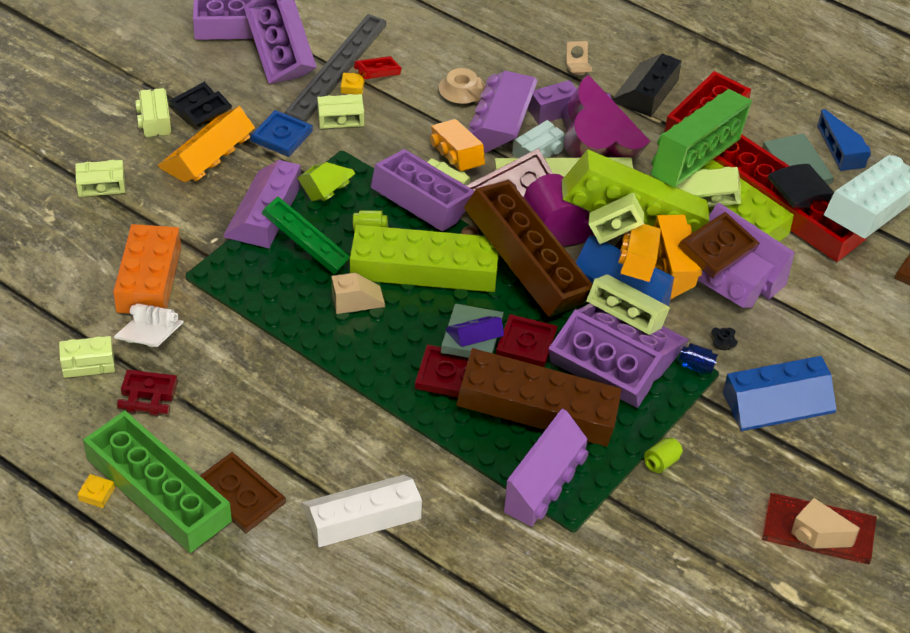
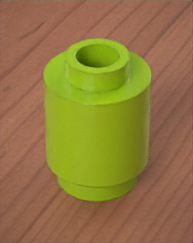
M359 211V213L353 214V230L355 232L356 225L388 227V216L383 215V211Z
M672 437L662 439L645 452V465L651 471L662 473L680 459V455L683 453L681 444Z

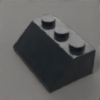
M662 53L640 62L612 100L615 104L652 117L678 82L682 61Z

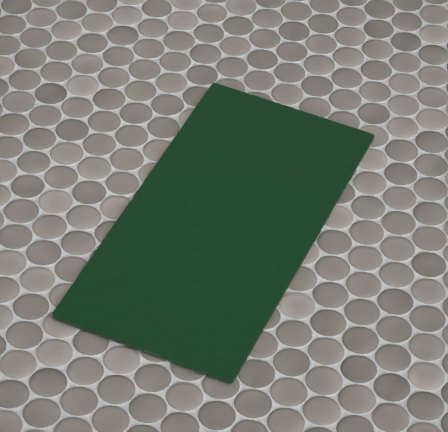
M339 151L326 162L354 170L355 174L348 179L350 181L349 184L340 189L336 188L333 191L334 195L325 201L321 199L311 201L301 185L291 205L296 212L349 256H351L355 233L353 230V214L359 213V211H383V215L388 216V228L461 234L464 227L470 226L459 219L456 224L444 231L436 229L433 225L372 189L371 183L374 168L345 151ZM281 229L278 230L269 248L228 239L185 274L186 280L505 490L508 478L545 430L456 406L458 397L415 389V381L427 345L442 346L446 328L455 304L504 312L502 320L503 331L510 314L558 326L556 337L574 310L590 304L585 300L579 307L548 317L505 260L499 255L495 292L374 282L381 288L385 307L336 314L332 298V276L350 274V260L334 275ZM478 230L479 236H485L483 232ZM501 337L497 338L493 354H496ZM682 350L661 377L653 382L651 389L638 408L620 399L614 430L608 446L587 441L586 450L588 451V456L582 465H577L573 478L569 483L565 482L563 484L558 499L556 501L552 500L549 503L545 516L572 533L577 532L644 459L645 452L661 441L718 379L719 371ZM549 355L545 368L574 375L551 363Z

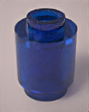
M690 343L689 347L683 346L679 360L683 361L682 367L703 374L705 372L712 374L718 354L712 353L713 350Z

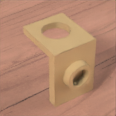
M587 41L566 42V67L575 75L592 72V66L588 63ZM575 46H580L583 49V54L579 58H574L571 55V50Z

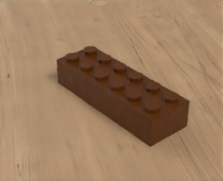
M508 179L475 189L463 208L547 316L551 317L581 306L587 299L593 284L513 183Z
M472 348L456 406L544 430L547 429L560 410L564 409L578 425L588 442L607 447L614 430L622 388Z

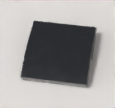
M205 81L169 100L168 105L180 118L194 127H198L232 108L228 100L219 91L214 92Z
M810 164L788 166L770 173L767 177L793 208H810L814 200H831L834 191Z

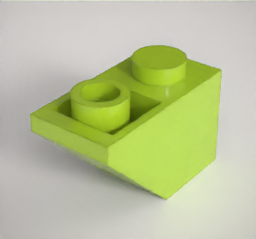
M324 162L313 165L297 178L311 201L318 199L325 201L334 195L333 191L336 188L340 189L349 184L350 181L348 179L355 172L349 168Z

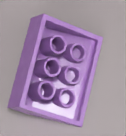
M591 303L577 310L663 354V359L654 381L661 377L689 341V339L662 326V329L649 335Z

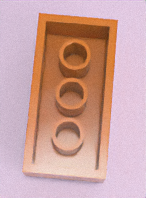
M131 224L113 291L116 313L130 314L131 306L137 303L148 305V307L154 306L155 308L167 309L181 251L179 227Z

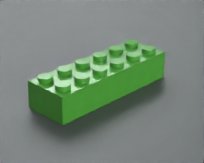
M728 89L722 94H718L712 101L707 102L702 108L696 109L693 114L685 117L677 125H673L667 132H663L657 141L658 151L651 162L653 166L651 176L676 187L740 140L752 100Z
M125 410L83 439L86 459L109 480L114 481V484L189 553L193 552L232 522L230 502Z

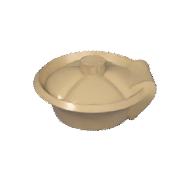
M456 68L451 70L440 81L439 92L445 99L451 102L466 104L479 102L486 85L472 70Z

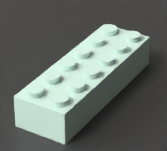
M886 156L837 189L831 198L824 216L862 238H867L910 205V166L903 163V160L897 156Z

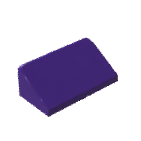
M486 316L447 326L446 332L462 347L504 335L502 320L496 316Z

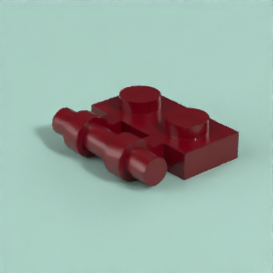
M126 370L121 386L122 396L129 397L128 400L118 399L117 409L127 410L128 413L134 414L137 411L148 412L151 416H159V414L169 415L170 405L161 404L162 400H173L178 383L177 375ZM139 398L152 399L151 402L138 401Z

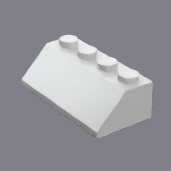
M400 475L302 502V506L319 548L421 519L422 499L414 480L406 475Z

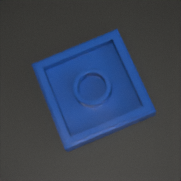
M274 110L251 135V142L290 157L312 133L313 125Z

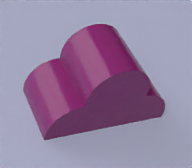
M589 74L581 81L568 104V114L572 124L564 137V146L571 158H581L588 149L607 158L632 157L633 162L651 141Z
M547 174L533 181L526 189L524 198L562 246L585 243L590 235L595 236L589 226L591 211L563 200L562 179L564 176L560 174Z

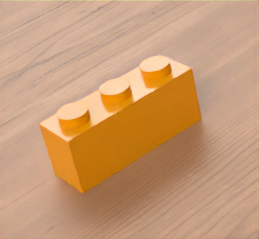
M453 119L431 125V145L459 171L485 165L483 143L458 120Z
M643 224L624 233L618 263L622 264L621 274L650 282L657 262L660 228Z

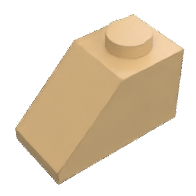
M357 273L332 276V298L336 314L385 307L381 288L376 283Z
M813 498L796 517L791 533L798 540L812 548L852 547L860 528Z

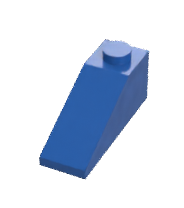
M826 109L821 110L817 127L839 170L866 168L871 151L863 137Z

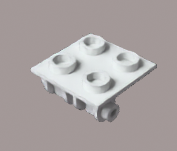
M137 303L130 308V314L133 315L134 319L114 336V339L125 340L128 343L145 344L149 347H158L183 324V320H178V314L172 309L148 307V305Z

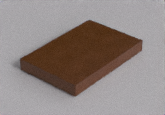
M724 212L681 240L678 247L711 278H715L757 249L760 243L728 213Z
M233 452L200 475L201 478L230 502L232 522L245 534L286 503L284 495Z

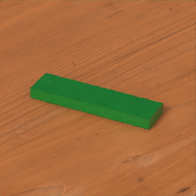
M279 196L263 209L262 214L334 275L349 262L350 256Z

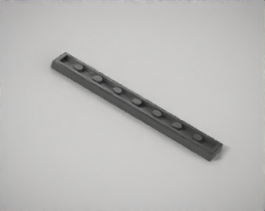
M367 14L284 114L307 122L318 109L317 97L330 95L342 80L343 73L349 72L354 66L355 61L359 60L386 27V20Z

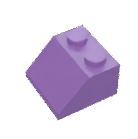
M568 80L534 90L527 110L538 125L546 120L551 122L564 118L562 110L566 103L570 101L576 88Z

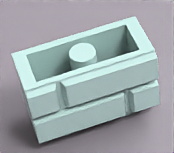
M546 120L513 140L512 154L515 158H520L539 148L544 158H548L553 154L557 155L564 147V132L557 127L555 128L551 122Z

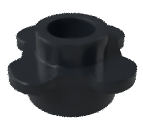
M730 327L713 328L711 334L714 336L713 345L723 351L736 347L738 343L734 337L736 331Z

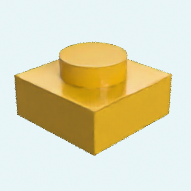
M343 73L341 93L363 94L365 83L363 74Z
M89 474L77 494L78 500L104 508L115 489L114 481Z

